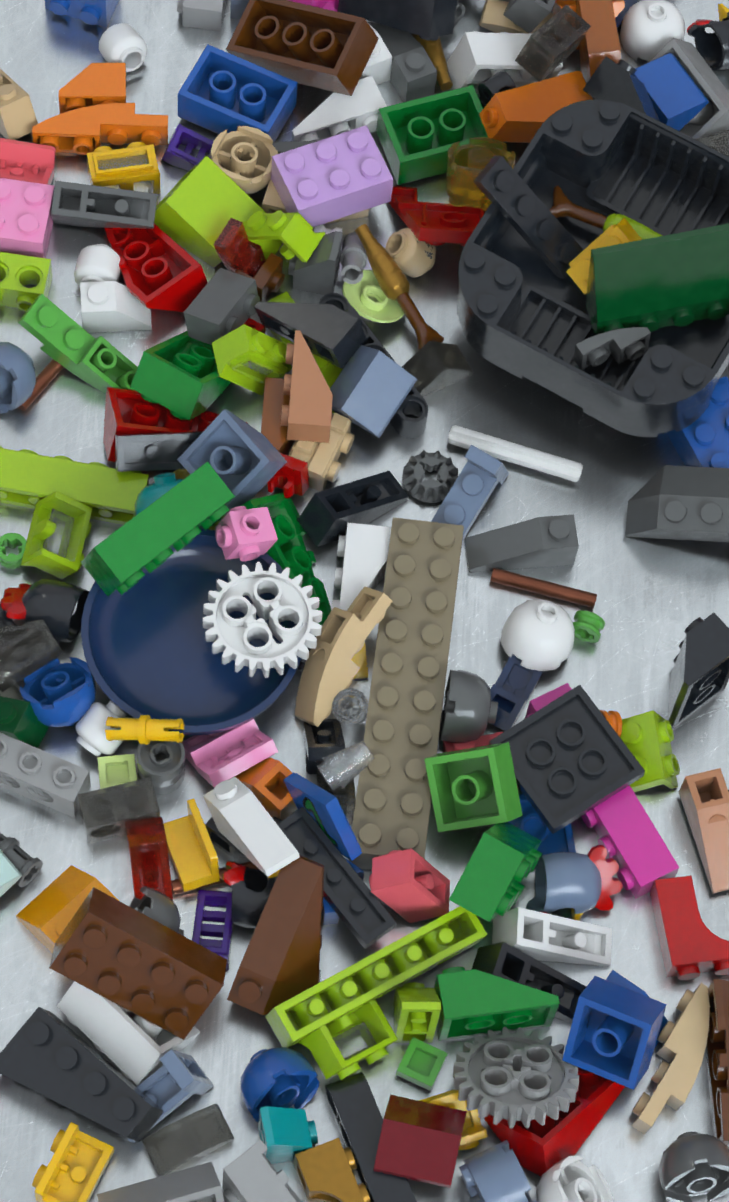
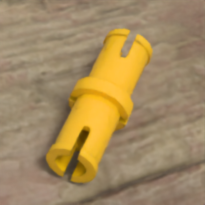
M140 715L139 719L108 717L106 721V726H110V728H121L120 730H105L108 741L138 740L140 744L148 745L150 741L182 743L184 733L169 731L170 729L184 730L182 718L151 719L150 715Z

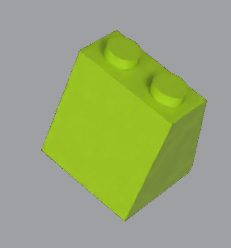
M205 156L177 182L156 206L154 223L178 245L214 268L223 260L229 264L242 250L238 244L242 241L240 236L247 227L246 224L249 217L257 211L266 212L208 156Z

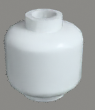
M126 23L112 25L102 34L99 40V51L107 63H126L127 73L138 69L143 64L147 55V45L135 28Z
M105 244L89 245L83 248L78 256L74 270L75 282L79 287L80 282H118L121 272L119 267L120 256Z
M111 701L107 705L93 702L81 720L76 723L75 729L79 735L76 738L77 742L97 757H100L102 753L112 755L124 740L108 741L106 739L105 730L121 729L106 726L107 718H125L127 715Z

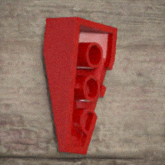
M155 223L154 229L104 228L112 249L120 256L119 267L129 292L146 308L184 312L207 285L208 282L201 264Z
M107 387L103 435L107 459L116 463L115 435L204 431L219 414L205 411L191 420L179 419L173 416L168 408L159 403H151L144 400L140 395L141 393L135 390Z
M578 1067L579 1086L578 1092H576L575 1103L570 1102L568 1112L559 1110V1118L557 1120L546 1115L545 1125L543 1126L534 1119L530 1121L529 1128H526L522 1121H516L514 1127L509 1128L508 1120L502 1119L497 1125L493 1124V1116L490 1114L484 1119L501 1142L508 1141L509 1148L514 1151L520 1165L542 1177L554 1164L577 1153L625 1086Z

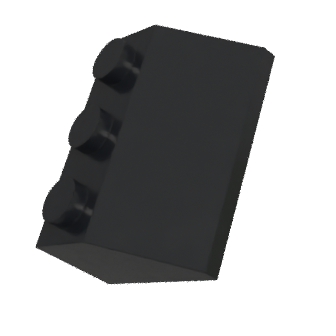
M712 613L704 620L699 617L689 624L684 631L686 634L685 639L679 645L680 652L673 660L675 665L670 676L667 718L672 729L725 689L728 683L729 628L715 613Z

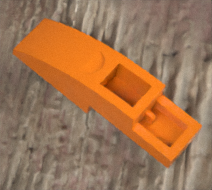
M109 103L87 106L61 113L33 126L32 140L35 144L55 147L56 153H76L79 155H87V153L93 152L96 148L101 147V143L123 145L143 142L146 145L154 144V146L168 145V115L135 114V103Z

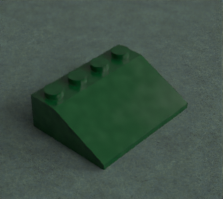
M729 223L591 249L586 308L594 336L611 330L632 327H647L650 332H653L661 327L672 325L686 326L693 321L708 318L718 320L729 315Z

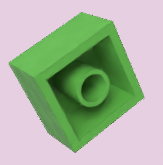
M509 742L444 752L424 758L438 832L504 823L523 816Z

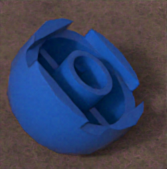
M70 657L71 663L60 664L58 658L51 659L37 665L23 678L25 686L23 688L20 687L21 697L23 701L31 703L38 721L45 726H73L81 720L93 702H95V680L85 661Z
M277 1047L260 1050L251 1057L241 1076L240 1093L245 1106L255 1121L259 1122L261 1107L289 1108L294 1105L295 1109H302L314 1097L320 1082L316 1077L318 1076L300 1052L287 1047Z

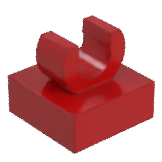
M280 453L287 462L267 482L268 492L272 493L278 487L284 490L285 498H290L293 494L303 496L309 488L308 462Z

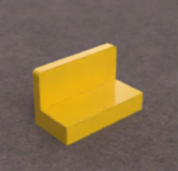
M195 799L187 800L188 816L160 824L161 835L184 892L220 881L218 857Z

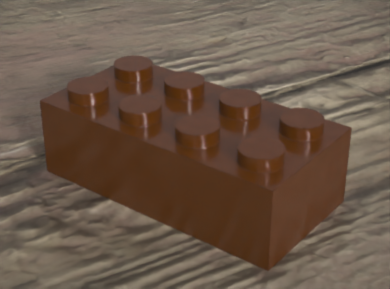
M249 0L226 50L232 55L300 84L352 96L379 38L365 18L288 0Z
M93 887L55 942L49 968L184 1040L224 986L227 959Z

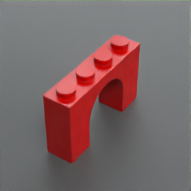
M692 875L655 880L649 893L666 977L678 976L679 980H690L699 977L700 973L715 971L716 975H728L729 941L713 934L702 921Z

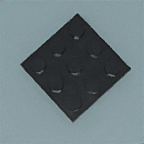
M581 685L573 688L489 741V745L509 742L517 786L552 834L643 777L645 770Z

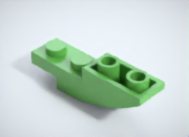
M43 294L36 297L18 323L43 343L40 347L42 351L71 373L105 394L107 387L133 390L130 386L138 368L133 362L102 336L95 339Z

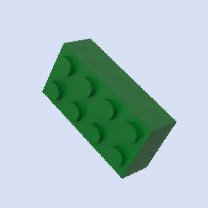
M207 461L96 545L81 563L107 596H110L116 590L123 595L145 576L142 570L146 569L150 574L174 554L171 550L172 547L179 552L202 532L199 528L200 526L206 531L218 522L222 516L230 511L227 504L235 496Z

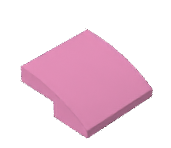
M254 719L224 732L194 735L182 742L187 760L214 788L220 782L231 779L278 752L273 739L259 731Z

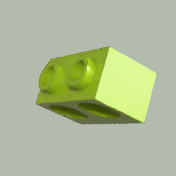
M0 252V280H2L0 282V306L14 307L26 312L39 295L43 294L48 298L52 281L51 259ZM29 284L36 285L35 287H32V288H26V287H24V286L29 285Z

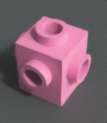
M245 506L231 508L215 527L216 541L223 550L225 560L240 558V561L243 562L254 560L260 555H264L278 540L268 507L246 509Z

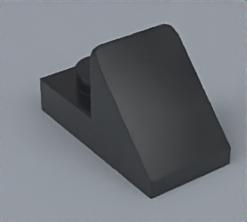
M340 718L325 719L319 727L303 721L307 773H341L343 771V760H346V752Z

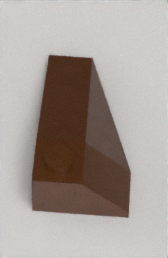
M300 855L298 859L280 869L239 966L227 998L228 1001L261 1015H267L274 1007L320 983L321 970H319L320 949L322 948V935L320 934L321 911L323 910L324 865Z
M713 979L708 988L710 1015L706 1054L715 1137L728 1146L729 981Z

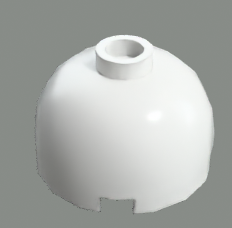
M641 0L632 5L625 14L619 39L622 48L631 58L637 60L639 57L649 62L672 38L684 41L685 22L681 12L673 3L667 0Z
M543 599L527 600L515 607L505 621L501 631V644L505 653L510 658L514 654L522 660L520 665L527 669L537 671L555 670L560 667L561 662L568 659L574 644L575 628L569 614L561 606Z
M568 1156L554 1164L542 1175L536 1190L537 1202H613V1197L609 1185L600 1170L595 1165L587 1167L584 1163L580 1162V1160L584 1159L581 1156Z

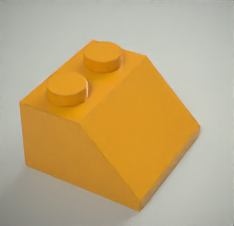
M71 865L16 915V918L53 954L55 942L93 887L116 900L118 899L97 878Z

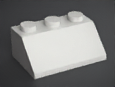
M75 981L57 1005L66 1015L68 1021L78 1027L93 1042L94 1046L120 1068L122 1074L132 1080L137 1086L163 1066V1063L160 1061L162 1056L171 1049L181 1052L200 1033L194 1026L183 1040Z

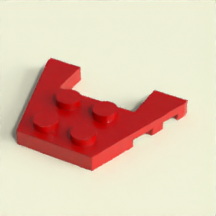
M393 186L391 201L388 203L419 241H425L427 244L434 246L456 243L464 247L492 202L488 198L486 206L418 202L417 188Z

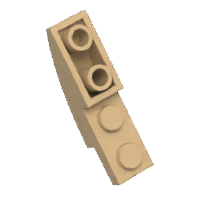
M364 586L347 611L336 607L333 608L322 625L321 635L316 637L317 647L316 649L311 648L309 658L306 660L303 668L295 707V716L298 719L319 727L321 722L330 715L332 707L343 691L350 687L353 677L360 669L351 659L362 649L365 639L375 625L384 618L387 608L392 603V600L384 592Z
M703 983L694 992L689 989L685 991L676 1006V1009L681 1011L675 1023L668 1020L657 1038L662 1045L656 1054L669 1063L664 1060L660 1063L651 1078L657 1084L650 1095L643 1092L632 1110L633 1113L638 1115L632 1127L643 1134L653 1126L665 1104L677 1111L685 1103L697 1078L703 1061L709 1031L710 1004L708 986Z

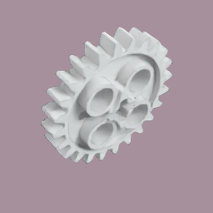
M257 562L253 572H250L245 564L242 565L240 576L231 570L228 571L229 583L220 579L217 580L216 588L218 592L209 590L208 601L210 603H205L203 607V614L207 615L203 618V628L209 629L205 632L206 642H214L212 644V653L218 654L223 652V665L234 660L235 672L238 673L243 666L249 667V677H253L258 668L262 669L264 677L268 678L270 668L275 667L276 671L283 675L284 664L287 663L290 667L296 669L298 664L297 656L304 660L309 658L308 648L316 649L317 638L315 636L321 635L322 625L318 623L322 621V611L316 610L319 608V597L310 598L313 591L312 585L301 588L303 580L301 574L294 579H290L289 567L279 574L276 573L275 563L270 565L268 571H263L261 563ZM262 593H272L276 597L272 600H264L259 595ZM245 595L249 596L250 599L252 600L253 604H251V603H250L245 597H243V596H245ZM233 611H240L245 616L240 619H234L228 614ZM256 612L260 619L256 620ZM267 619H269V627L265 622ZM290 620L297 625L293 628H285L280 623ZM272 635H274L275 638L278 639V640H279L280 642H282V643H281V644H277V643L275 642V640L272 638ZM253 639H261L266 644L261 647H254L249 642Z

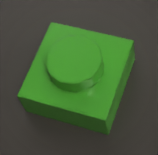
M413 1037L396 1071V1075L431 1091L448 1053Z

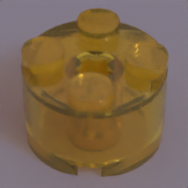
M486 137L470 138L469 144L460 146V141L451 145L447 155L446 192L449 196V203L456 207L469 206L482 208L484 211H487L492 202L473 181L494 156H502L514 168L515 152L513 150L511 153L507 151V144Z

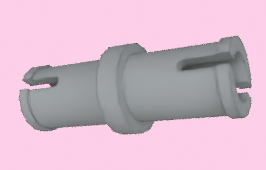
M352 232L346 236L344 241L345 248L341 251V276L343 275L342 279L344 282L357 284L362 280L363 268L367 263V255L356 232Z

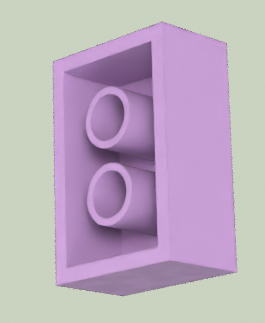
M367 125L272 156L271 180L287 213L298 212L312 227L391 201L393 177Z

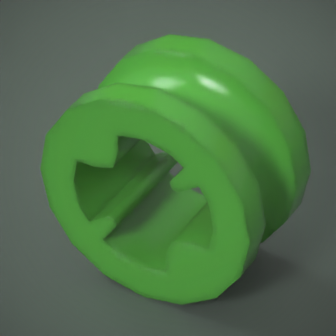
M7 533L0 537V564L7 569H17L22 566L21 562L27 541L20 534ZM18 546L19 554L17 556L13 553L6 556V547L14 549Z
M577 611L574 615L575 622H573L575 628L574 637L585 642H598L601 636L600 631L604 629L605 621L593 612Z

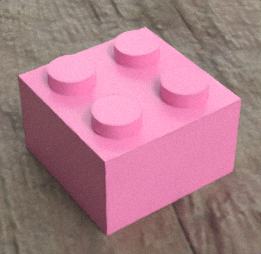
M0 178V252L46 258L53 226L51 210L54 185Z

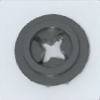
M423 450L415 457L411 455L408 463L404 466L403 484L408 493L419 501L427 503L440 502L445 499L458 478V468L452 463L451 457L446 458L440 454L439 450L435 453H427ZM439 469L436 481L433 478H429L422 482L425 476L424 470L432 472Z

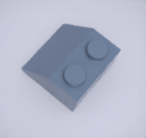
M224 409L177 459L189 474H192L208 461L235 496L227 504L229 509L241 506L251 500L287 462L263 434L227 409Z

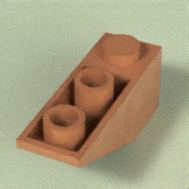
M295 330L294 344L287 343L286 364L292 365V374H285L283 395H290L289 405H282L281 426H288L287 440L329 443L333 394L301 331Z
M721 768L685 776L679 790V795L712 894L729 890V792Z

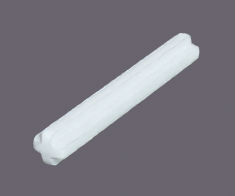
M457 425L451 427L448 435L449 444L468 450L473 445L492 457L577 482L583 470L581 463Z

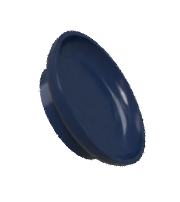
M201 529L202 532L179 552L172 547L171 550L174 554L150 574L146 569L142 570L145 576L123 595L116 590L110 596H107L95 581L89 591L82 614L81 638L84 656L90 672L106 697L131 718L139 719L140 715H150L151 719L182 718L184 730L170 729L169 731H179L184 733V735H208L224 732L253 720L274 704L283 694L301 660L297 656L298 664L296 669H293L287 663L284 664L283 675H280L274 667L270 668L268 678H265L262 669L258 668L253 677H249V667L243 666L237 673L235 672L234 660L223 665V652L218 654L212 653V644L214 642H206L205 632L209 629L203 628V618L207 616L203 614V607L205 603H210L208 601L209 590L218 592L216 588L217 580L220 579L229 583L228 571L231 570L240 576L243 564L248 567L250 572L255 571L257 562L261 563L263 571H268L272 563L276 564V573L281 574L283 569L267 553L246 562L240 561V558L225 560L223 550L216 541V530L210 529L206 531ZM262 593L259 595L264 600H272L276 597L272 593ZM247 595L243 596V597H245L251 604H253V602H252V600L250 599L249 596H247ZM233 611L228 614L234 619H240L245 616L240 611ZM256 612V620H257V619H260V617L257 615V612ZM267 619L265 622L269 627V619ZM290 620L280 623L285 628H293L297 625ZM272 635V638L275 640L277 644L282 643L278 639H276L274 635ZM253 639L249 644L254 647H261L266 642L261 639Z

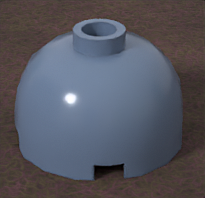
M0 342V414H5L8 411L17 409L31 397L36 385L35 368L31 357L21 348L10 342Z

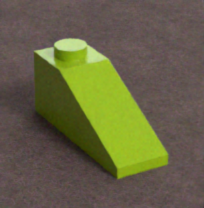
M417 982L405 983L402 987H396L393 998L394 1033L398 1040L394 1043H410L413 1037L425 1043H432L441 1012V1001L435 988L425 987L424 984Z

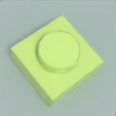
M134 754L97 757L101 797L138 793Z

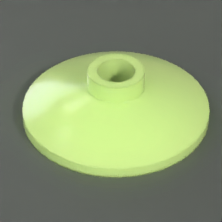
M363 270L362 280L357 284L343 283V296L360 316L378 323L396 322L404 316V312L398 302L387 298L373 270Z

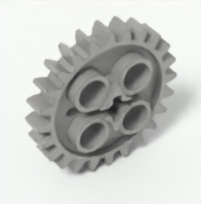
M503 1027L502 1035H497L492 1030H488L487 1039L475 1035L474 1044L464 1043L463 1052H457L456 1062H454L453 1088L454 1090H459V1101L467 1100L468 1111L479 1108L480 1119L490 1114L493 1116V1124L495 1125L502 1119L508 1120L509 1128H513L516 1121H522L523 1125L529 1128L530 1121L535 1119L543 1126L545 1125L546 1115L557 1120L559 1118V1110L568 1112L570 1102L575 1103L576 1092H578L579 1086L578 1067L562 1061L564 1045L551 1046V1036L540 1040L536 1030L527 1036L524 1035V1031L520 1027L516 1034H510L509 1030Z

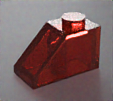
M162 817L125 822L134 897L142 899L145 894L140 889L147 886L165 894L173 901L168 846Z

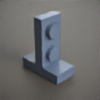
M473 445L470 446L464 456L467 463L431 522L463 525V539L498 483L502 485L509 474L501 461Z
M171 1049L160 1058L163 1066L137 1086L139 1090L164 1111L151 1129L194 1093L204 1095L214 1086L192 1055ZM128 1139L129 1142H132V1143H135V1142H136V1141H134V1140Z

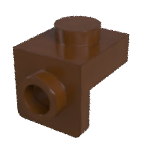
M273 253L269 255L254 278L240 270L235 271V273L256 280L260 302H265L272 291L276 293L282 286L285 274L282 273L283 259Z

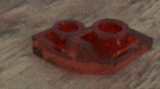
M230 218L213 245L229 271L235 272L240 270L254 278L266 261L260 245L249 241L243 222Z

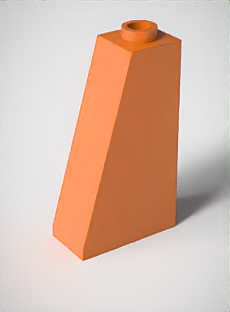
M574 71L495 93L479 114L489 140L492 142L530 143L541 125L555 112L576 102L593 100L592 96L583 91L586 82L582 72Z

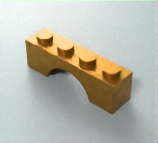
M339 1138L295 1154L294 1166L308 1200L371 1202L364 1183L357 1184L352 1170L357 1169L352 1151L349 1147L343 1148Z

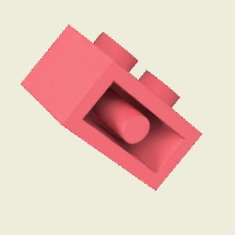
M412 848L393 850L386 855L372 858V874L369 876L371 893L407 922L413 923L443 916L449 912L450 880Z

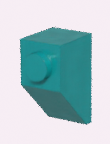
M271 1106L260 1108L258 1131L260 1139L268 1148L263 1154L271 1164L293 1161L295 1154L313 1148V1144H318L314 1120L307 1121L305 1109Z

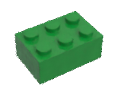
M473 85L378 109L376 132L397 185L490 162L495 142L489 140L479 114L483 107Z
M509 822L495 824L483 833L449 900L488 922L493 920L498 914L503 917L506 911H509L513 905L515 906L525 889V886L521 884L524 877L527 878L530 872L534 871L543 853L537 849L542 841Z

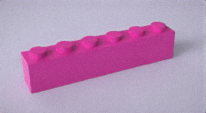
M566 683L531 700L525 719L572 690L569 684ZM630 785L581 816L588 828L593 827L599 837L598 844L604 845L607 849L606 858H613L619 864L617 877L622 882L625 890L630 889L635 899L649 893L655 880L675 878L679 866Z

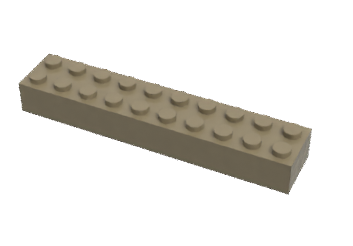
M394 517L392 519L383 592L392 600V603L387 608L385 616L378 626L352 831L362 849V854L353 861H349L360 869L372 870V858L386 855L393 850L412 848L425 859L432 797L424 758L436 755L438 750L462 548L463 525Z

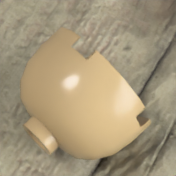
M238 126L237 131L227 133V130H225L216 137L212 144L210 159L247 195L264 189L269 184L272 156L277 155L278 151L272 145L273 140L268 134L257 128Z

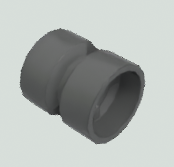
M150 741L148 745H138L137 774L139 782L144 789L153 794L164 795L172 793L180 787L185 776V749L183 743Z

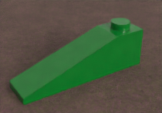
M284 493L247 501L241 505L245 506L246 509L268 507L278 540L266 553L283 570L287 567L290 568V579H294L301 574L303 576L301 588L312 585L313 591L310 598L319 597V608L316 610L322 611V621L318 624L323 625L331 613V606L324 584L314 576L312 565L316 563V559L312 551H306L302 536L307 533L297 521L300 515L292 499L285 498Z

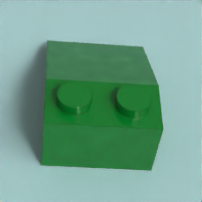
M185 331L143 352L130 388L141 393L140 395L144 400L151 403H159L168 408L173 416L179 419L191 420L204 413L231 382L219 377L212 345L189 337L188 331Z
M460 966L447 968L442 971V974H437L434 985L441 1001V1012L436 1027L439 1041L487 1035L488 1030L502 1033L503 1027H506L510 1032L517 1031L519 1027L524 1030L551 1026L560 1004L557 995L476 969L465 971V968Z

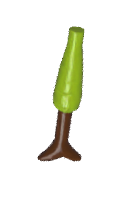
M558 185L553 189L554 206L549 210L556 218L571 217L602 229L604 232L611 225H617L625 217L642 240L662 236L651 228L622 214L614 213L607 217L576 205L567 198Z

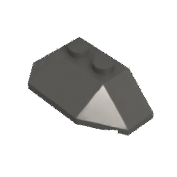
M664 465L628 501L625 536L729 542V468Z

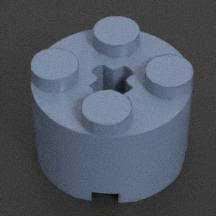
M507 1140L463 1160L464 1165L459 1167L462 1174L461 1178L469 1196L474 1197L478 1195L480 1200L477 1202H537L536 1200L532 1201L528 1193L531 1190L530 1184L514 1151L510 1150Z

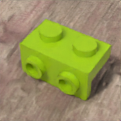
M653 710L622 719L620 738L645 770L644 776L630 785L632 790L638 792L662 784L670 789L677 788L676 775L680 774V767L676 756L672 754L671 741L674 740V733L670 722Z

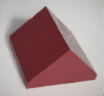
M390 1094L373 1171L451 1188L467 1111Z

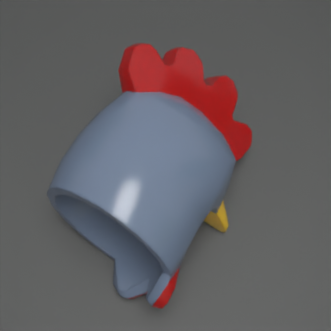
M601 844L592 847L587 855L576 852H554L542 855L535 870V897L528 901L526 907L529 910L550 914L558 909L571 908L572 919L577 921L581 919L584 912L594 907L599 910L609 911L613 908L614 904L610 896L619 893L623 887L622 882L618 878L612 877L618 872L619 864L613 858L605 859L607 849Z

